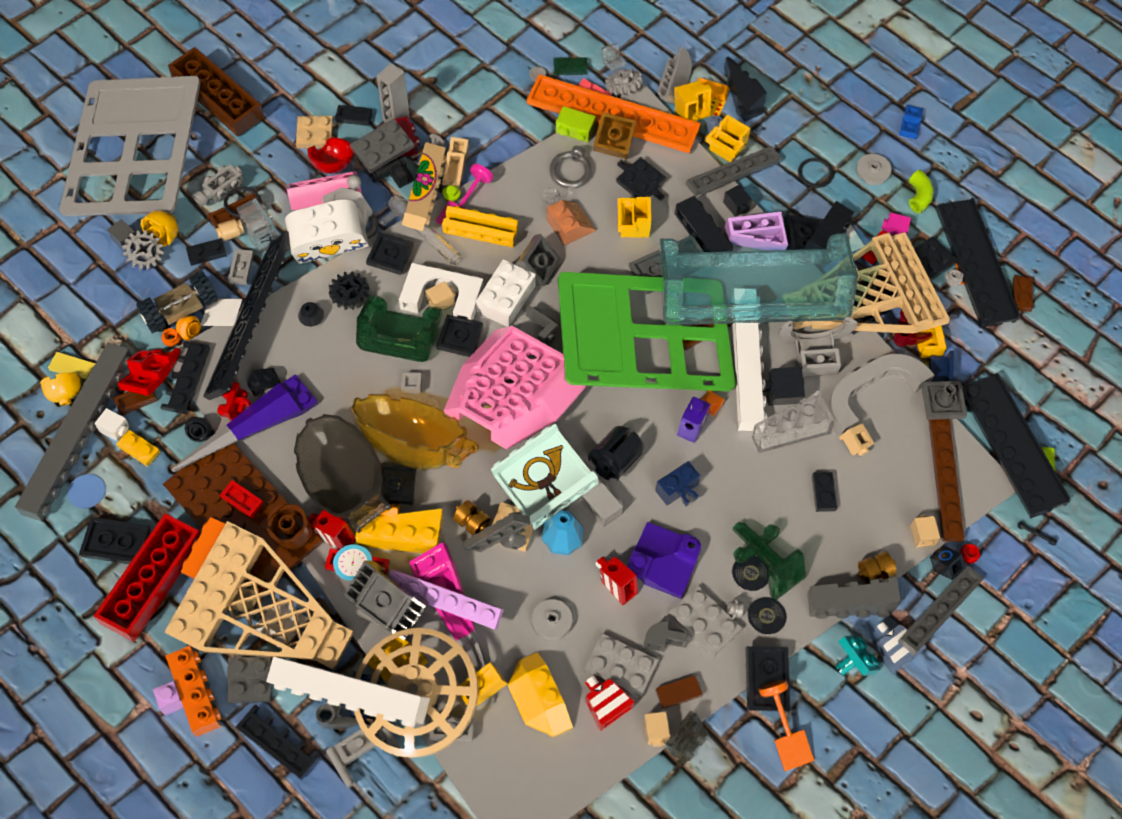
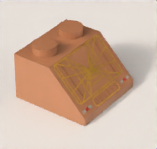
M561 200L547 207L546 220L564 246L595 232L594 226L578 203Z

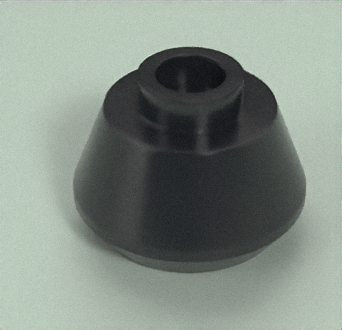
M307 302L302 305L298 318L303 325L312 327L321 323L324 318V312L317 304Z
M193 417L185 424V434L194 442H204L211 435V426L203 417Z

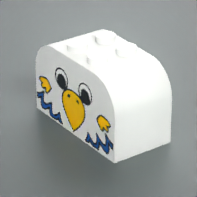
M336 200L294 211L285 218L286 228L289 232L291 254L298 264L369 247L363 215L354 201Z

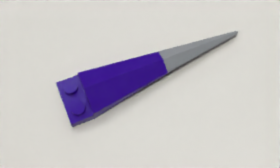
M295 374L283 383H278L176 464L172 471L176 472L241 439L301 416L318 405V402Z

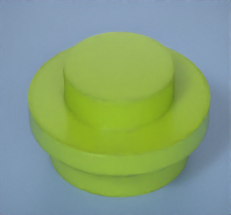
M454 185L445 187L443 189L444 199L456 202L460 197V189Z

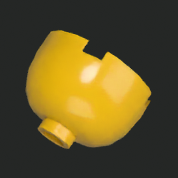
M155 210L141 220L143 232L147 230L149 235L154 233L153 238H160L158 244H163V247L169 246L178 235V224L176 218L171 213Z
M75 372L56 374V378L50 380V377H46L40 382L44 396L53 403H60V406L71 404V400L76 399L82 388L80 374L77 375Z

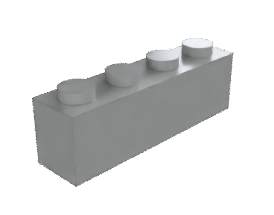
M390 63L377 75L382 117L385 123L393 118L397 119L406 116L409 118L405 73L400 67Z

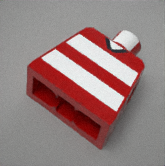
M323 510L320 514L314 512L309 516L312 523L311 526L316 534L334 549L341 550V548L352 545L356 541L347 522L330 512Z
M603 556L597 560L596 566L600 569L602 583L622 606L638 594L637 575L617 557H613L608 561Z
M594 675L585 682L591 691L586 695L585 701L600 731L633 709L635 702L611 679L601 684Z

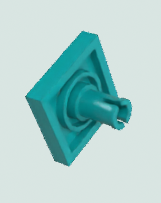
M856 635L844 636L838 641L848 655L844 660L836 664V668L841 669L839 672L842 675H846L855 666L862 676L873 675L881 670L878 666V659L873 654H869L865 648L867 645L861 637Z

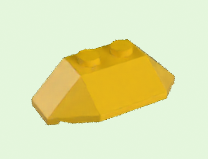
M536 652L518 660L508 683V688L525 725L547 733L552 737L572 729L573 726L562 696L539 653Z

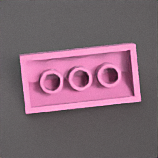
M352 171L286 184L291 210L297 211L323 204L322 197L342 187L349 189L347 179L351 175L358 176L357 172ZM361 187L357 188L356 191L362 194Z

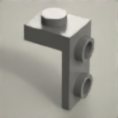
M527 305L526 317L544 328L538 334V340L546 345L551 344L556 337L558 324L553 318L543 315L538 308Z

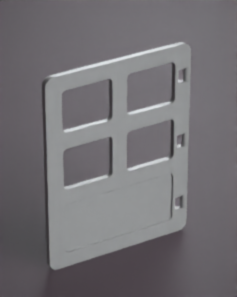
M196 76L96 80L91 82L87 90L60 204V212L64 216L149 214L155 210H162L168 213L173 212L177 205L201 82ZM91 99H95L94 105H90ZM176 134L170 159L135 161L140 136ZM126 136L120 161L85 163L92 137ZM81 143L84 144L83 150H79ZM168 173L164 195L161 200L126 201L132 175ZM117 175L113 198L110 202L76 203L82 177ZM70 189L74 190L72 196H68Z

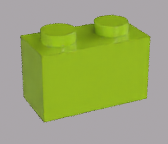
M563 106L556 120V133L588 143L595 129L596 116Z

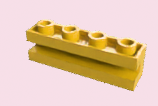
M447 206L446 218L443 220L442 227L443 233L513 248L518 232V220L511 217H499L493 213L485 214L477 210H466L459 206Z

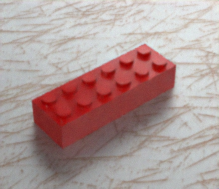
M165 513L93 617L98 623L135 642L180 576L182 565L191 554L194 542L199 539L200 531Z

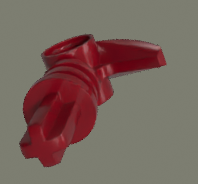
M901 309L898 325H909ZM895 333L893 342L900 347L917 345L931 339L932 334Z

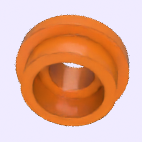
M173 328L166 329L161 337L162 342L166 346H175L181 340V336Z

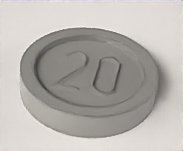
M542 67L532 68L529 72L530 79L536 81L539 74L546 76L545 69Z

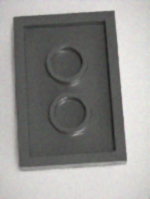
M393 118L351 143L350 148L371 174L414 148V143Z

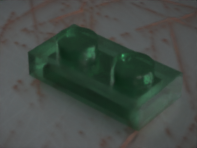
M587 57L554 58V75L588 74Z

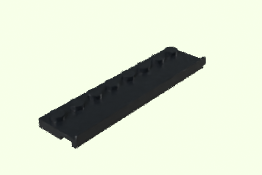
M974 198L938 204L936 212L952 254L958 259L956 264L959 271L963 274L962 279L980 327L997 326L1011 321L1015 323L1019 320L1020 314Z
M996 373L991 377L962 387L964 400L1030 519L1050 512L1059 506L1068 505L1071 499L999 374Z

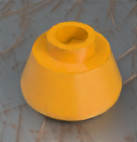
M196 316L182 317L176 323V331L184 340L188 341L200 333L201 324Z

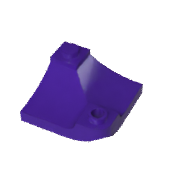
M647 522L632 552L627 567L637 575V579L644 581V585L682 599L700 554L701 543L696 537L686 533L683 535L677 534ZM688 544H693L695 547L690 548Z

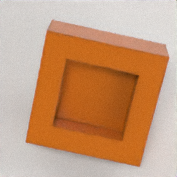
M707 391L701 400L711 404L709 414L714 417L725 399L712 391Z

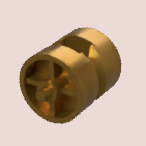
M466 500L460 506L457 505V510L453 516V521L461 527L466 526L465 530L471 535L483 531L491 521V517L482 510L478 511V507L470 500Z
M886 551L874 555L875 559L869 557L858 562V576L862 578L865 584L871 582L870 580L879 579L880 582V578L883 580L896 576L897 573L896 561Z

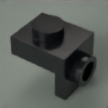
M274 368L253 370L247 380L248 388L251 389L253 396H258L261 389L273 388L278 383H281Z

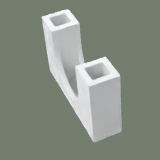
M412 263L399 298L400 309L419 313L426 294L425 290L445 281L458 294L453 316L474 320L476 300L484 289L483 279L478 276H468L460 272H450L442 268Z

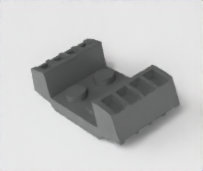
M364 560L343 595L353 602L358 609L392 633L414 628L429 602L419 594L411 595L383 574L385 568L376 562ZM409 634L401 636L399 638L405 640L409 636Z

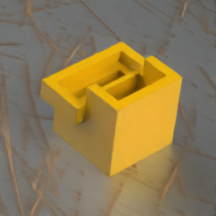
M699 80L674 87L675 111L679 117L698 122L699 119L711 116V87L709 84L703 86Z
M726 115L720 122L719 128L715 126L707 135L705 141L710 144V151L732 162L747 146L750 128L731 116Z
M651 197L618 198V232H620L621 237L649 238L651 228Z

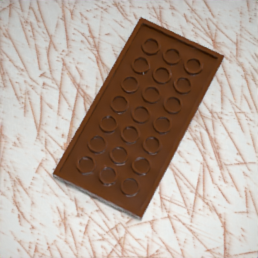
M234 443L187 465L162 484L201 529L210 517L225 524L228 521L263 538L290 570L323 543L322 539L313 531L309 541L295 551L283 549L276 544L267 531L268 515L275 507L282 504H290ZM231 480L265 503L253 519L219 496ZM264 547L249 574L266 583H270L277 573L280 564ZM286 571L283 572L281 578L287 574ZM257 584L260 593L268 590Z

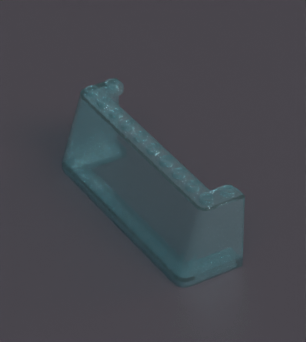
M834 234L829 237L827 249L678 253L679 247L676 240L671 238L660 239L659 265L663 320L668 325L839 321L852 315L858 274L847 234Z

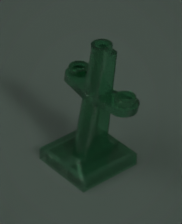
M737 522L734 525L733 531L748 545L744 548L739 547L734 551L735 561L741 564L757 555L771 569L767 572L770 596L775 601L806 578L804 553L797 549L783 559L768 545L780 532L776 525H768L761 537L744 522Z

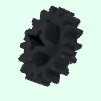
M353 271L350 275L344 272V276L341 277L338 274L337 280L332 279V285H329V295L332 303H337L338 308L343 305L345 310L348 309V306H351L352 310H354L355 305L361 307V301L367 302L366 297L369 296L370 290L366 278H361L360 273L354 276Z

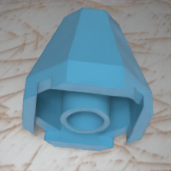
M560 511L544 523L542 541L549 547L551 553L570 555L576 548L578 549L582 546L584 527L571 512Z

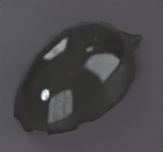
M323 414V416L315 419L309 418L306 420V426L299 434L297 433L294 454H296L297 458L296 470L306 493L321 509L335 517L349 520L354 529L360 533L363 531V527L380 514L392 509L384 496L386 490L385 470L378 454L363 433L355 425L345 421L340 416Z

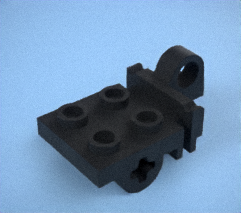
M401 156L371 174L368 171L373 183L391 175L399 189L415 180L407 168L406 161ZM357 157V160L360 166L363 168V170H367L366 167Z

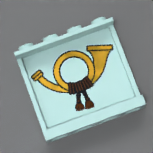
M556 424L544 428L540 435L527 440L523 447L513 450L509 457L499 460L491 469L494 478L522 515L530 516V525L534 530L599 484L597 475L589 470L558 431Z

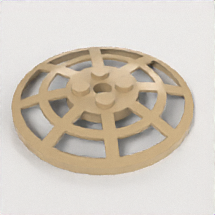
M405 629L381 640L365 656L355 678H361L365 666L375 654L381 662L374 671L371 682L377 684L379 675L386 666L392 673L388 684L383 686L408 692V688L411 685H417L418 691L416 695L430 698L427 714L434 721L417 729L406 725L405 729L389 723L383 719L382 714L377 713V719L368 729L361 716L360 709H358V711L354 712L360 728L376 746L400 757H425L447 748L466 730L477 706L479 693L478 678L470 656L453 638L433 629ZM413 634L412 646L399 648L389 655L381 648L387 642L397 637ZM422 634L438 637L449 643L453 648L444 655H441L432 648L420 646ZM411 652L410 662L407 665L398 668L392 661L401 654ZM419 652L429 654L435 657L437 661L429 668L418 664ZM458 654L462 657L467 667L470 687L457 686L456 676L449 661ZM442 667L445 668L448 674L450 686L438 685L434 674ZM438 694L449 695L444 710L439 714L433 707L437 701ZM456 695L469 696V703L465 714L457 727L453 729L445 719L453 709ZM384 726L393 733L405 736V749L389 746L380 741L375 734ZM438 726L447 734V737L432 746L414 750V736L426 734Z

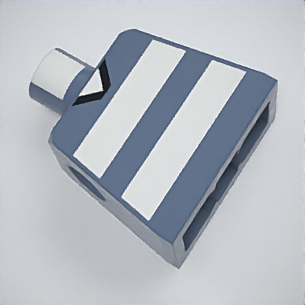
M882 622L874 629L881 637L876 643L875 648L892 675L915 659L927 647L924 644L915 655H912L898 642L907 631L902 625H898L891 630L885 622Z

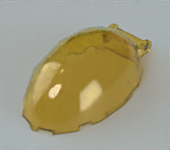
M368 394V398L361 400L358 397L355 398L351 407L356 431L376 452L401 466L418 470H434L447 465L459 468L463 460L471 453L479 450L477 442L466 438L467 429L459 425V420L455 417L451 419L444 415L445 411L432 405L401 397L400 400L391 399L390 395Z

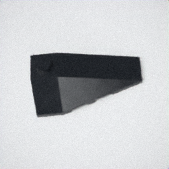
M729 56L726 57L724 71L737 115L744 122L762 115L767 92L756 78L751 79L747 71H742L739 64Z

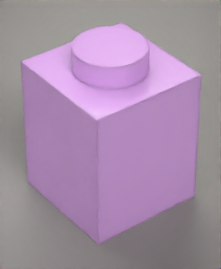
M174 681L153 689L158 707L164 715L183 708Z

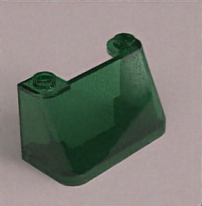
M369 295L357 317L356 344L358 348L367 352L417 362L427 361L431 355L442 318V309L428 307L424 310L423 317L387 311L388 305L384 298Z

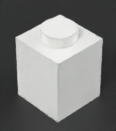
M107 408L95 422L99 432L116 441H119L130 428L126 418Z

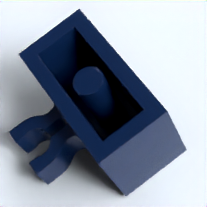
M687 461L658 480L655 492L667 506L681 497L683 504L687 507L690 504V501L686 498L687 495L691 496L695 501L699 497L692 489L698 486L701 475Z

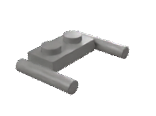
M374 722L367 725L368 729ZM384 726L375 734L380 741L384 742L386 739L389 746L402 749L392 732ZM362 729L326 750L347 788L352 787L355 782L347 771L345 764H350L377 747L367 738Z

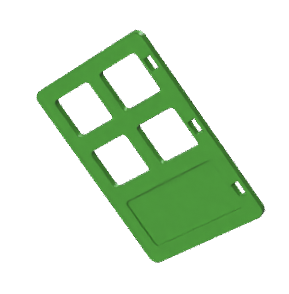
M562 272L559 274L558 292L565 380L568 384L705 391H731L735 387L722 285L718 281ZM629 290L661 292L666 325L634 324L631 318ZM677 293L709 295L714 327L682 326L680 324ZM634 338L666 339L668 342L671 374L639 373L636 367ZM682 340L715 342L720 376L688 375L686 373ZM588 376H598V380H588L587 378ZM646 378H656V383L646 382ZM703 381H713V385H703Z

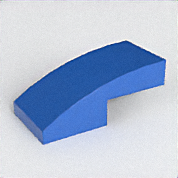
M906 104L899 136L916 139L923 108Z

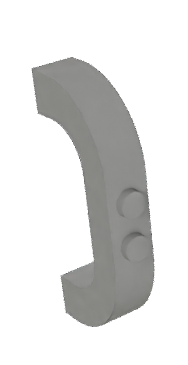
M888 354L872 362H865L861 365L860 369L847 373L845 378L836 385L828 405V417L832 428L840 437L848 429L858 425L859 419L850 409L848 400L885 377L900 378L916 393L922 389L921 385L923 382L932 381L934 377L932 371L918 359L904 354Z

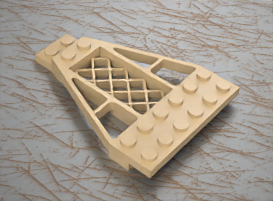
M906 232L894 236L887 233L873 237L871 242L815 283L807 285L798 292L784 295L781 299L790 321H792L794 330L811 326V329L832 330L838 327L845 317L858 319L872 315L877 324L857 323L853 331L914 334L948 324L950 321ZM872 250L880 265L858 271L854 262ZM848 266H850L853 272L833 278ZM878 276H884L886 277L885 282H883L875 278ZM867 281L869 284L865 287L858 284V282ZM874 284L882 288L878 292L870 289L871 285ZM846 285L852 287L850 292L840 288ZM854 289L864 292L863 296L860 297L853 294ZM884 289L892 291V297L883 294ZM830 290L834 292V294L832 297H830L828 295L823 294V292ZM837 294L847 297L845 302L835 299ZM867 294H870L877 298L873 302L865 297ZM849 299L859 302L857 307L848 304ZM824 300L829 302L827 307L825 305ZM835 304L837 306H840V311L838 312L833 309H830L831 305ZM899 307L902 309L909 325L884 324L879 313Z
M228 521L165 630V633L204 653L317 661L335 670L354 634L352 630L336 623L263 538ZM264 547L280 564L277 573L270 583H266L249 574ZM284 571L309 598V602H304L277 588V583ZM257 584L268 590L259 593ZM253 585L256 595L245 598L243 588ZM240 592L241 600L234 602L237 594ZM275 593L286 599L277 602ZM271 594L274 604L263 607L260 597ZM257 599L259 609L249 612L246 602ZM293 602L304 607V609L295 611ZM243 603L245 613L235 617L232 606ZM289 603L292 613L281 616L278 606ZM275 608L277 618L267 621L264 611ZM228 611L230 612L231 617L226 615ZM261 612L263 623L253 626L250 616ZM307 612L310 621L299 625L296 615ZM247 617L249 626L237 620ZM293 617L296 627L285 630L282 620ZM223 620L242 628L244 631L235 649L208 647ZM279 621L281 632L271 635L268 625ZM265 626L267 635L255 629ZM306 627V629L304 630L303 634H301V630H300V629ZM297 630L299 641L289 644L286 634ZM254 634L282 648V651L267 652L241 649L248 636ZM283 635L285 645L273 638Z

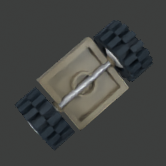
M203 271L188 277L194 290L186 282L154 298L155 304L150 297L136 303L142 319L152 334L166 327L161 315L170 325L177 322L180 318L203 308L201 303L206 307L218 301L216 292Z

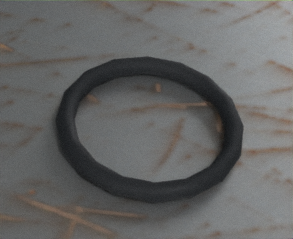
M810 158L800 164L798 176L805 185L820 188L831 183L834 171L825 160ZM808 162H820L828 167L830 177L825 183L812 184L803 178V166Z
M249 187L232 189L226 194L224 199V208L227 213L238 218L253 215L261 204V197L258 192ZM246 190L255 194L257 204L252 211L245 214H237L229 209L227 201L237 191Z

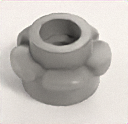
M956 269L946 272L947 284L950 286L959 285L963 281L962 272Z
M734 599L728 603L727 613L730 614L732 619H735V617L741 618L744 609L743 602Z

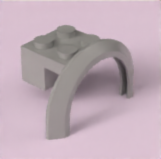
M845 317L838 327L814 334H802L792 331V321H787L781 326L779 331L780 338L786 342L795 343L798 367H802L803 377L838 373L841 362L839 349L834 347V340L850 334L855 329L857 321L850 317Z

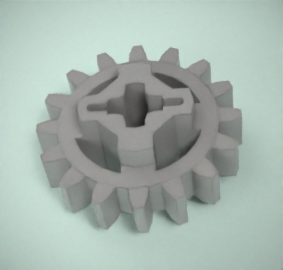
M627 68L621 69L617 73L613 72L612 76H607L608 79L605 80L607 91L615 95L619 93L621 95H624V93L630 94L631 91H636V88H640V84H643L641 72L639 73L638 70L634 71L633 68L627 70Z
M138 230L136 231V236L131 233L129 235L130 240L125 239L124 242L127 245L122 246V249L126 250L123 253V257H128L126 263H133L132 268L137 265L140 271L143 267L149 270L150 265L154 268L156 267L155 261H161L159 256H162L164 252L159 249L163 247V244H158L160 238H153L154 233L147 235V230H144L143 234H140ZM131 244H133V247L135 248V251H133L132 254L130 251ZM140 247L141 249L147 248L146 254L145 252H139ZM153 248H155V256H154V257H153V254L151 253V250H152Z

